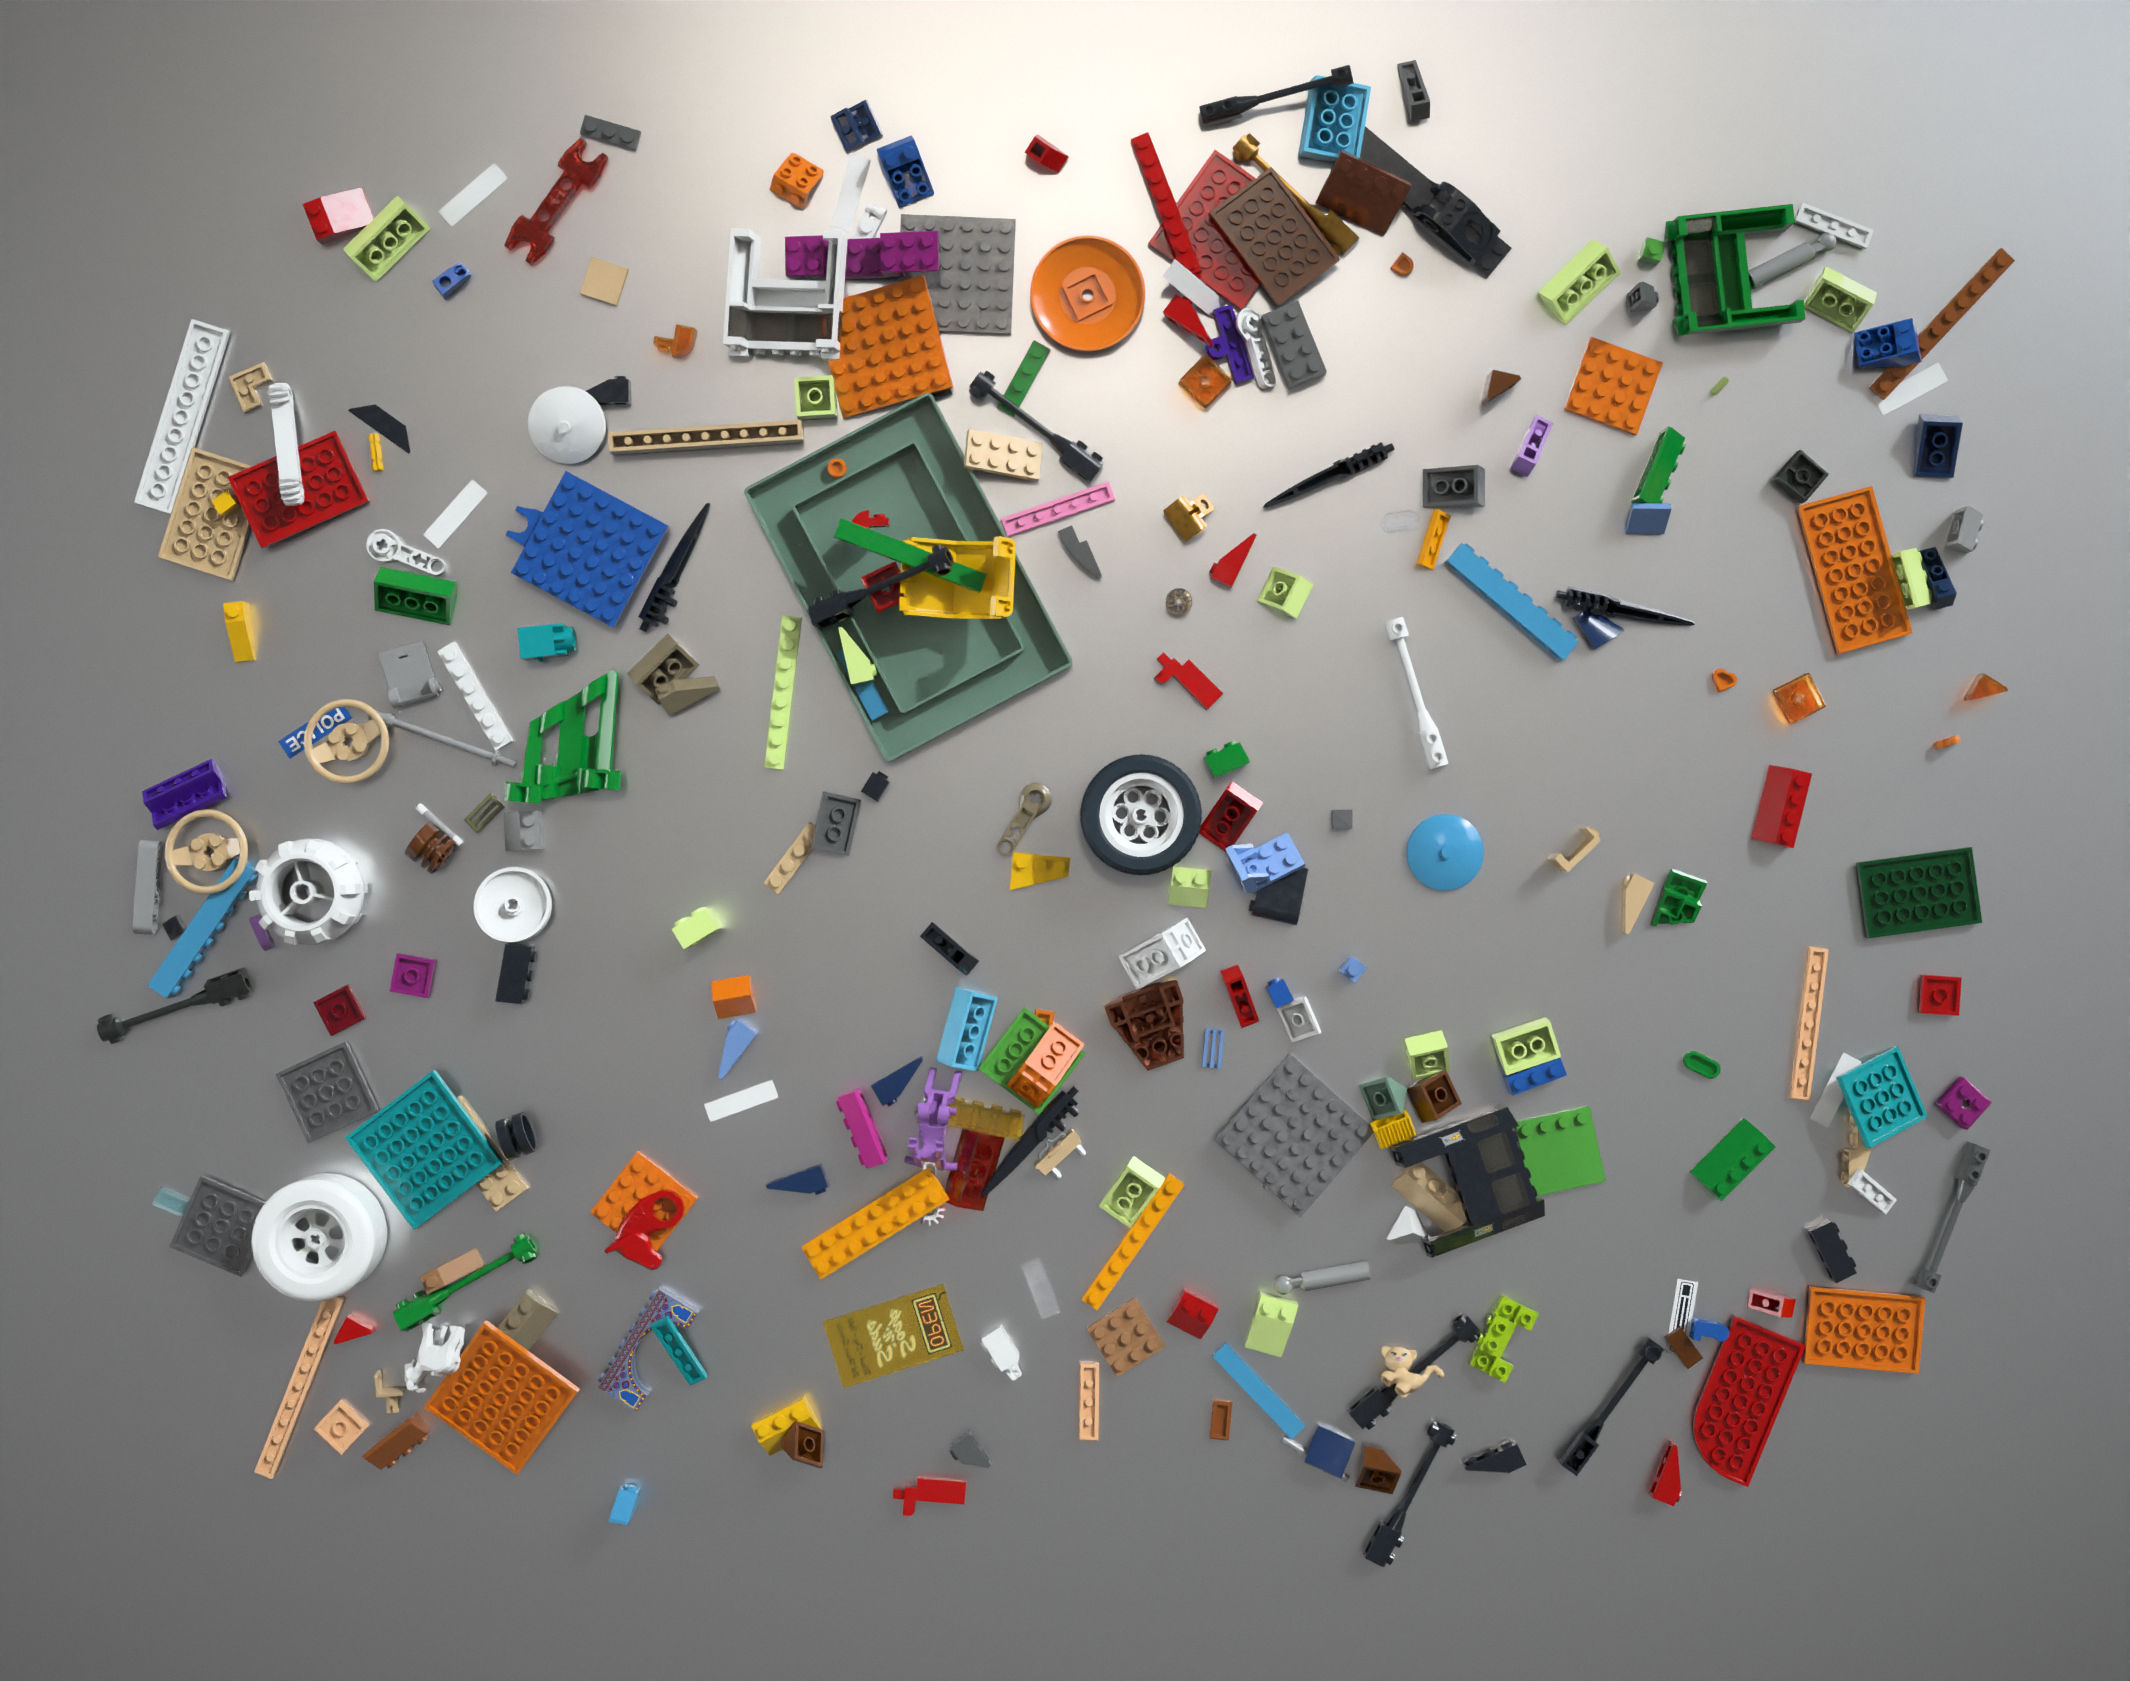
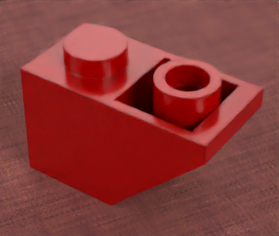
M1038 134L1034 136L1024 152L1040 164L1058 173L1069 158L1067 154Z

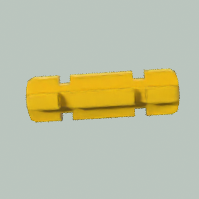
M377 433L368 434L370 458L373 461L371 467L373 471H382L381 446L378 443L380 442V437Z

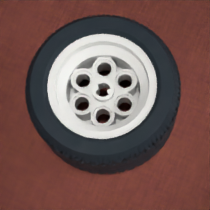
M1136 754L1125 756L1109 763L1095 775L1083 796L1080 821L1087 844L1103 863L1123 873L1151 875L1173 867L1190 852L1201 828L1202 808L1193 782L1182 769L1158 756ZM1130 792H1135L1138 795L1137 802L1130 803L1127 795ZM1149 794L1157 796L1156 804L1150 805L1147 803V796ZM1118 808L1126 809L1127 815L1125 818L1120 819L1116 816ZM1139 809L1145 811L1144 815L1146 818L1142 821L1137 819L1136 811ZM1158 811L1165 814V820L1161 823L1157 822L1154 817ZM1127 825L1134 827L1135 833L1133 836L1125 835L1124 828ZM1146 827H1151L1154 830L1153 837L1146 838L1143 835Z

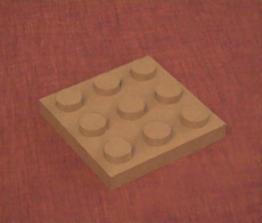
M1135 1297L1086 1327L1116 1377H1119L1166 1347Z

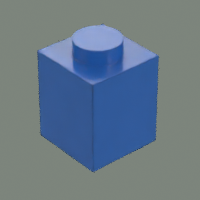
M1276 977L1267 982L1269 985L1265 988L1275 1008H1279L1294 1000L1284 979L1279 980Z

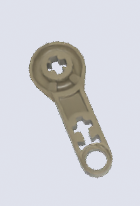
M1031 783L1026 785L1021 791L1018 812L997 845V851L1000 855H1011L1032 820L1046 812L1050 807L1052 795L1045 785ZM1039 794L1041 802L1031 803V795ZM1016 826H1019L1021 834L1015 835L1013 840H1016L1015 844L1005 839L1006 835L1011 836V827L1016 828ZM1003 842H1008L1011 845L1010 852L1002 853L1000 845Z

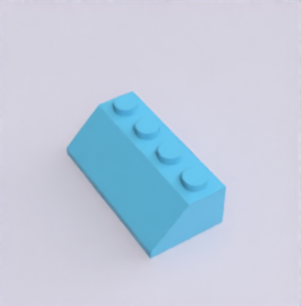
M956 987L936 1058L937 1062L961 1069L979 1070L998 997Z

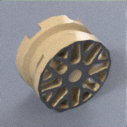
M1175 588L1167 594L1166 608L1170 614L1179 617L1186 615L1191 610L1192 597L1187 590Z

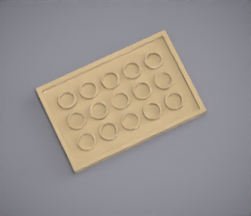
M192 447L158 557L233 581L251 526L228 477L252 466ZM228 490L239 506L223 517L216 510L212 500Z

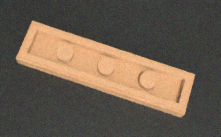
M1080 1362L1079 1440L1098 1441L1099 1363Z

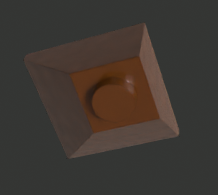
M1365 1447L1360 1458L1355 1487L1393 1494L1401 1476V1469L1384 1450Z

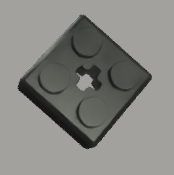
M1799 450L1773 480L1802 504L1809 499L1829 473L1805 452ZM1803 473L1804 475L1802 478L1804 480H1799L1798 474Z

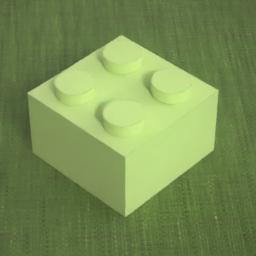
M833 375L794 378L796 413L799 420L837 417Z

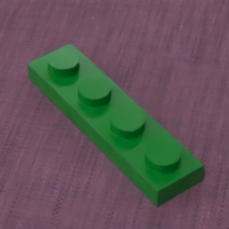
M1033 340L1003 396L1020 407L1051 349ZM999 402L998 409L1013 417L1015 416L1012 411Z

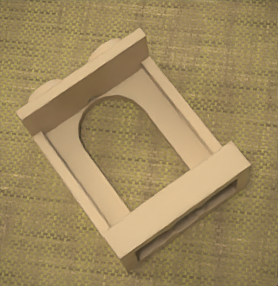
M1579 828L1587 839L1566 859L1561 853H1553L1548 859L1560 872H1569L1602 841L1598 837L1600 834L1595 828Z

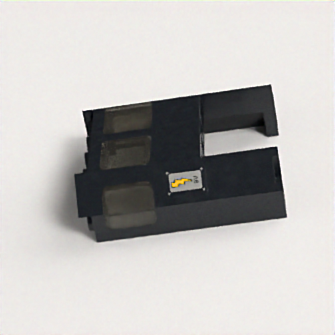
M1508 1107L1503 1109L1495 1108L1390 1146L1395 1164L1404 1168L1444 1154L1468 1224L1434 1237L1429 1235L1421 1237L1428 1257L1433 1258L1545 1216L1544 1199H1536L1537 1191L1531 1185L1529 1179L1531 1178V1173L1524 1165L1523 1160H1525V1156L1518 1147L1517 1142L1519 1139L1517 1133L1512 1130L1519 1125Z

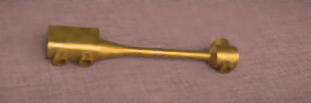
M1250 133L1243 135L1233 146L1232 149L1235 152L1232 155L1240 162L1243 160L1245 162L1254 161L1263 171L1271 167L1258 155L1260 142ZM1277 173L1301 207L1305 209V212L1324 238L1332 243L1331 247L1337 254L1340 252L1345 254L1360 237L1333 211L1325 215L1316 206L1306 201Z

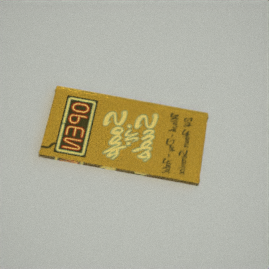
M944 1284L823 1321L843 1388L964 1350Z

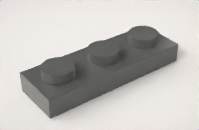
M585 115L580 134L636 151L641 131Z

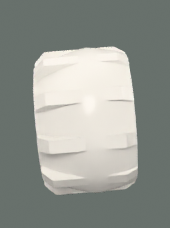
M301 839L279 844L278 850L267 860H260L255 867L260 874L257 879L256 890L249 891L250 901L257 900L259 911L262 915L258 923L264 930L272 929L284 938L285 943L293 945H318L338 939L353 924L358 923L362 916L360 912L364 904L365 893H368L367 883H364L362 873L357 866L358 860L339 846L333 844V842L326 840ZM307 861L320 865L329 873L334 886V895L324 893L322 884L316 880H311ZM295 867L299 881L295 882L290 888V896L293 901L286 908L282 898V885L286 875ZM307 888H309V892H310V895H309V896H308L307 893H306V892H307ZM321 899L333 901L329 911L317 921L305 922L293 916L303 904L316 903Z

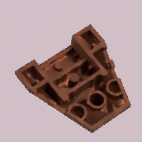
M1177 980L1148 985L1123 994L1117 1000L1111 1001L1104 1006L1111 1026L1119 1033L1123 1041L1127 1043L1147 1071L1184 1058L1183 996Z

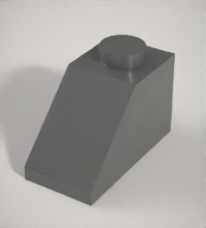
M970 1430L951 1443L950 1454L955 1460H959L961 1464L985 1468L991 1466L992 1461Z

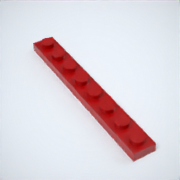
M1149 132L1131 138L1132 145L1177 261L1193 275L1202 273L1198 258Z

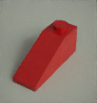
M1176 294L1162 312L1166 319L1212 347L1213 342L1192 306L1193 302L1186 296L1180 297Z
M1253 533L1223 556L1218 563L1214 562L1209 571L1212 574L1210 579L1232 588L1257 534Z
M1235 965L1220 971L1241 1028L1259 1022L1239 966Z
M1669 1440L1648 1494L1653 1499L1674 1506L1681 1497L1678 1448L1674 1442Z

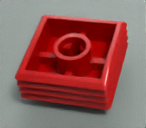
M892 562L861 577L865 588L893 577L901 573L897 563ZM900 582L890 587L889 592L880 590L869 595L877 613H880L899 604V598L904 597V594L900 593Z

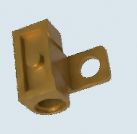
M1203 494L1191 502L1183 495L1163 510V512L1184 540L1188 541L1207 526L1202 517L1213 511L1214 507ZM1200 501H1203L1206 504L1207 509H1205L1201 505Z

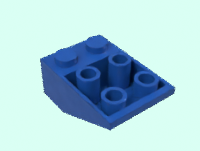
M912 135L876 149L899 208L935 194Z
M1913 318L1854 332L1859 367H1903L1922 362L1917 328Z

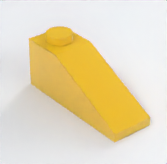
M243 601L223 603L225 624L234 661H254L255 655L249 603Z

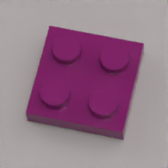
M396 953L390 992L429 998L436 960Z

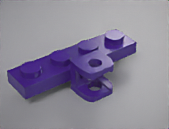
M1232 304L1214 309L1212 312L1220 337L1211 339L1213 342L1212 347L1206 344L1205 351L1208 360L1217 361L1227 357L1235 384L1252 380L1254 378L1242 336L1236 328V316Z

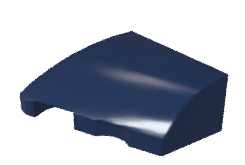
M1589 608L1573 617L1579 630L1586 636L1594 650L1624 631L1622 627L1600 614L1594 615L1590 612Z

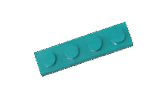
M669 1316L651 1323V1329L688 1384L691 1386L705 1380L708 1374Z

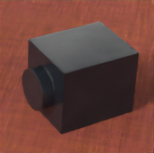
M880 771L877 774L872 772L861 792L879 802L890 784L887 781L888 776Z

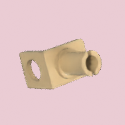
M378 1370L374 1376L376 1398L385 1397L387 1413L391 1414V1410H393V1413L399 1412L397 1396L404 1394L406 1386L383 1388L382 1372Z

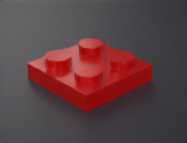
M1921 975L1919 1013L1959 1016L1962 977Z

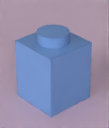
M1349 955L1338 971L1356 983L1367 968L1353 956Z

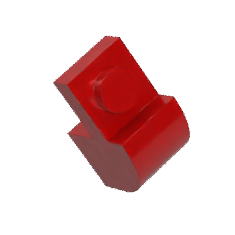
M869 510L858 513L852 520L853 523L868 529L890 527L889 517H885V514H874V518H870Z

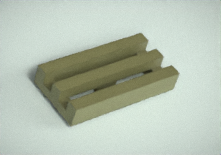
M490 793L464 821L476 833H479L506 806L493 793ZM492 799L493 802L471 822L470 820ZM496 805H498V807H497L478 827H476V825H477Z

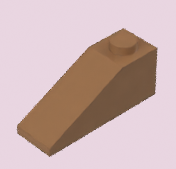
M475 1248L424 1273L419 1278L427 1294L484 1266V1263Z

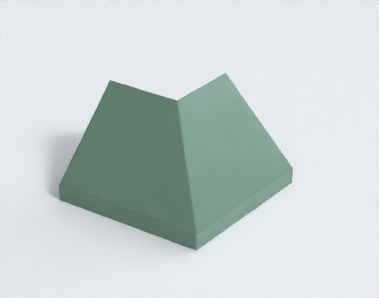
M1388 1076L1359 1085L1372 1120L1403 1112L1407 1088Z

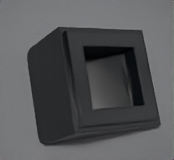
M175 915L162 923L171 941L180 937L186 929L180 915Z

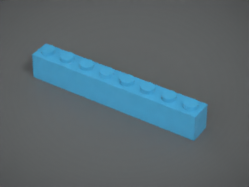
M1461 543L1444 563L1558 660H1565L1579 643L1576 640L1577 637L1568 630L1566 632L1561 628L1562 624L1557 619H1551L1547 616L1548 612L1543 607L1534 605L1532 603L1533 599L1526 593L1521 594L1517 590L1518 586L1512 581L1507 582L1503 578L1502 572L1496 568L1493 570L1484 557H1478L1474 554L1475 550L1470 545Z
M234 858L216 885L224 882L232 875L238 865L239 858ZM246 863L243 873L233 885L207 897L148 983V987L166 999L178 995L181 991L180 985L192 975L191 969L203 959L202 953L205 949H209L214 942L213 937L216 933H220L225 926L224 921L227 917L230 918L236 910L235 905L238 901L241 902L247 894L245 892L249 885L252 886L256 882L258 871L254 867Z

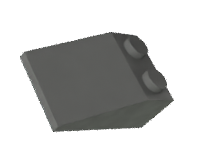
M1479 465L1423 469V507H1485V468Z

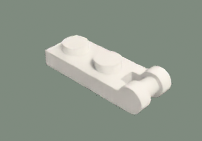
M869 201L851 239L874 238L887 210L882 207L878 208ZM871 213L877 215L875 221L869 218Z

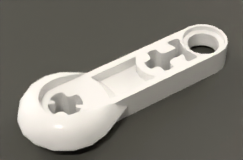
M1245 308L1236 317V328L1238 333L1245 339L1258 385L1262 389H1267L1275 385L1276 377L1265 338L1262 335V320L1255 310ZM1264 375L1269 379L1268 384L1264 381Z
M375 530L367 538V552L375 560H398L437 576L442 575L446 571V564L443 560L403 544L389 530ZM386 540L387 548L379 550L378 542ZM421 554V558L426 561L430 557L427 569L424 568L426 566L424 563L419 562L416 565L414 557H418ZM435 561H439L442 564V569L439 572H434L431 568Z

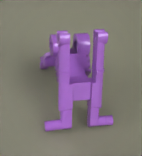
M930 1067L924 1090V1098L927 1100V1103L920 1102L917 1106V1119L921 1120L919 1139H924L923 1148H919L917 1138L910 1137L908 1149L911 1150L913 1157L906 1155L904 1163L923 1168L925 1162L935 1163L937 1170H957V1163L946 1162L943 1140L950 1115L956 1116L957 1108L948 1105L955 1102L962 1071L954 1072L951 1089L948 1092L932 1089L937 1068Z

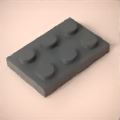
M823 791L811 848L849 856L861 800Z

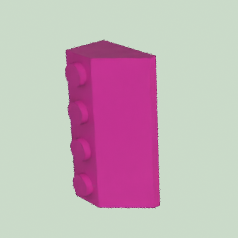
M859 1087L837 1097L839 1101H836L839 1111L844 1112L846 1118L843 1121L846 1129H850L853 1136L850 1138L854 1148L858 1147L860 1154L858 1158L861 1165H865L867 1169L886 1163L889 1157L861 1088Z

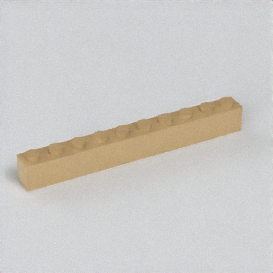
M792 420L608 432L609 452L612 455L804 443L802 421Z

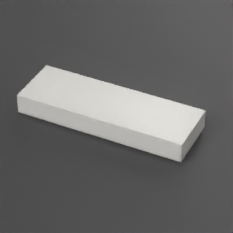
M1859 1168L1847 1182L1849 1186L1884 1215L1887 1214L1897 1201V1199Z

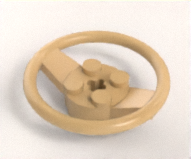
M351 699L336 700L321 707L311 717L304 735V749L311 766L322 777L340 784H353L371 777L382 766L389 748L388 730L382 717L369 705ZM340 707H353L366 712L373 718V720L360 725L354 723L338 725L329 734L328 741L312 749L314 728L318 721L329 711ZM381 735V749L376 761L370 768L358 775H335L320 765L338 759L345 761L360 760L367 755L369 745ZM348 738H349V739H352V738H353V742L351 743V745H352L351 747H350L349 745H346V742H347V739H348Z
M198 810L181 818L170 831L165 845V860L171 876L183 888L198 894H214L229 888L243 873L248 858V844L242 828L233 818L216 810ZM211 817L219 819L228 824L237 836V838L226 839L220 834L205 833L193 839L191 845L173 850L175 839L181 829L189 822L198 818ZM210 849L214 850V853L211 854V857L209 855ZM240 855L238 865L232 875L224 882L214 886L203 887L194 885L184 879L176 866H195L203 871L218 872L226 868L225 866L229 863L230 859Z

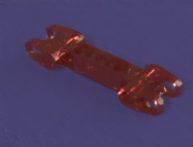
M583 138L578 139L560 158L558 167L564 170V172L531 219L521 215L511 227L504 246L508 250H512L518 243L523 241L530 243L531 248L525 261L531 266L546 254L553 244L555 237L548 232L575 196L582 184L591 189L601 177L608 157L604 153L598 155L591 162L582 160V153L587 144ZM567 182L572 183V186H571L570 189H568V190H564V189H563V186H564L565 183H567ZM553 200H559L560 202L559 204L553 203ZM543 214H549L547 221H541Z

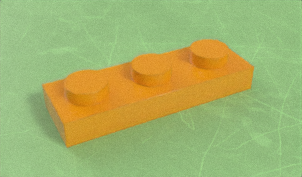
M1434 509L1418 556V565L1434 570L1451 515Z

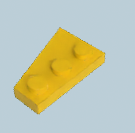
M1013 852L1010 890L1069 877L1070 857Z

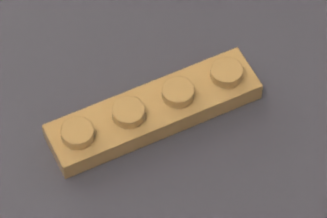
M808 822L763 882V884L778 895L813 850L811 843L815 825L811 822Z

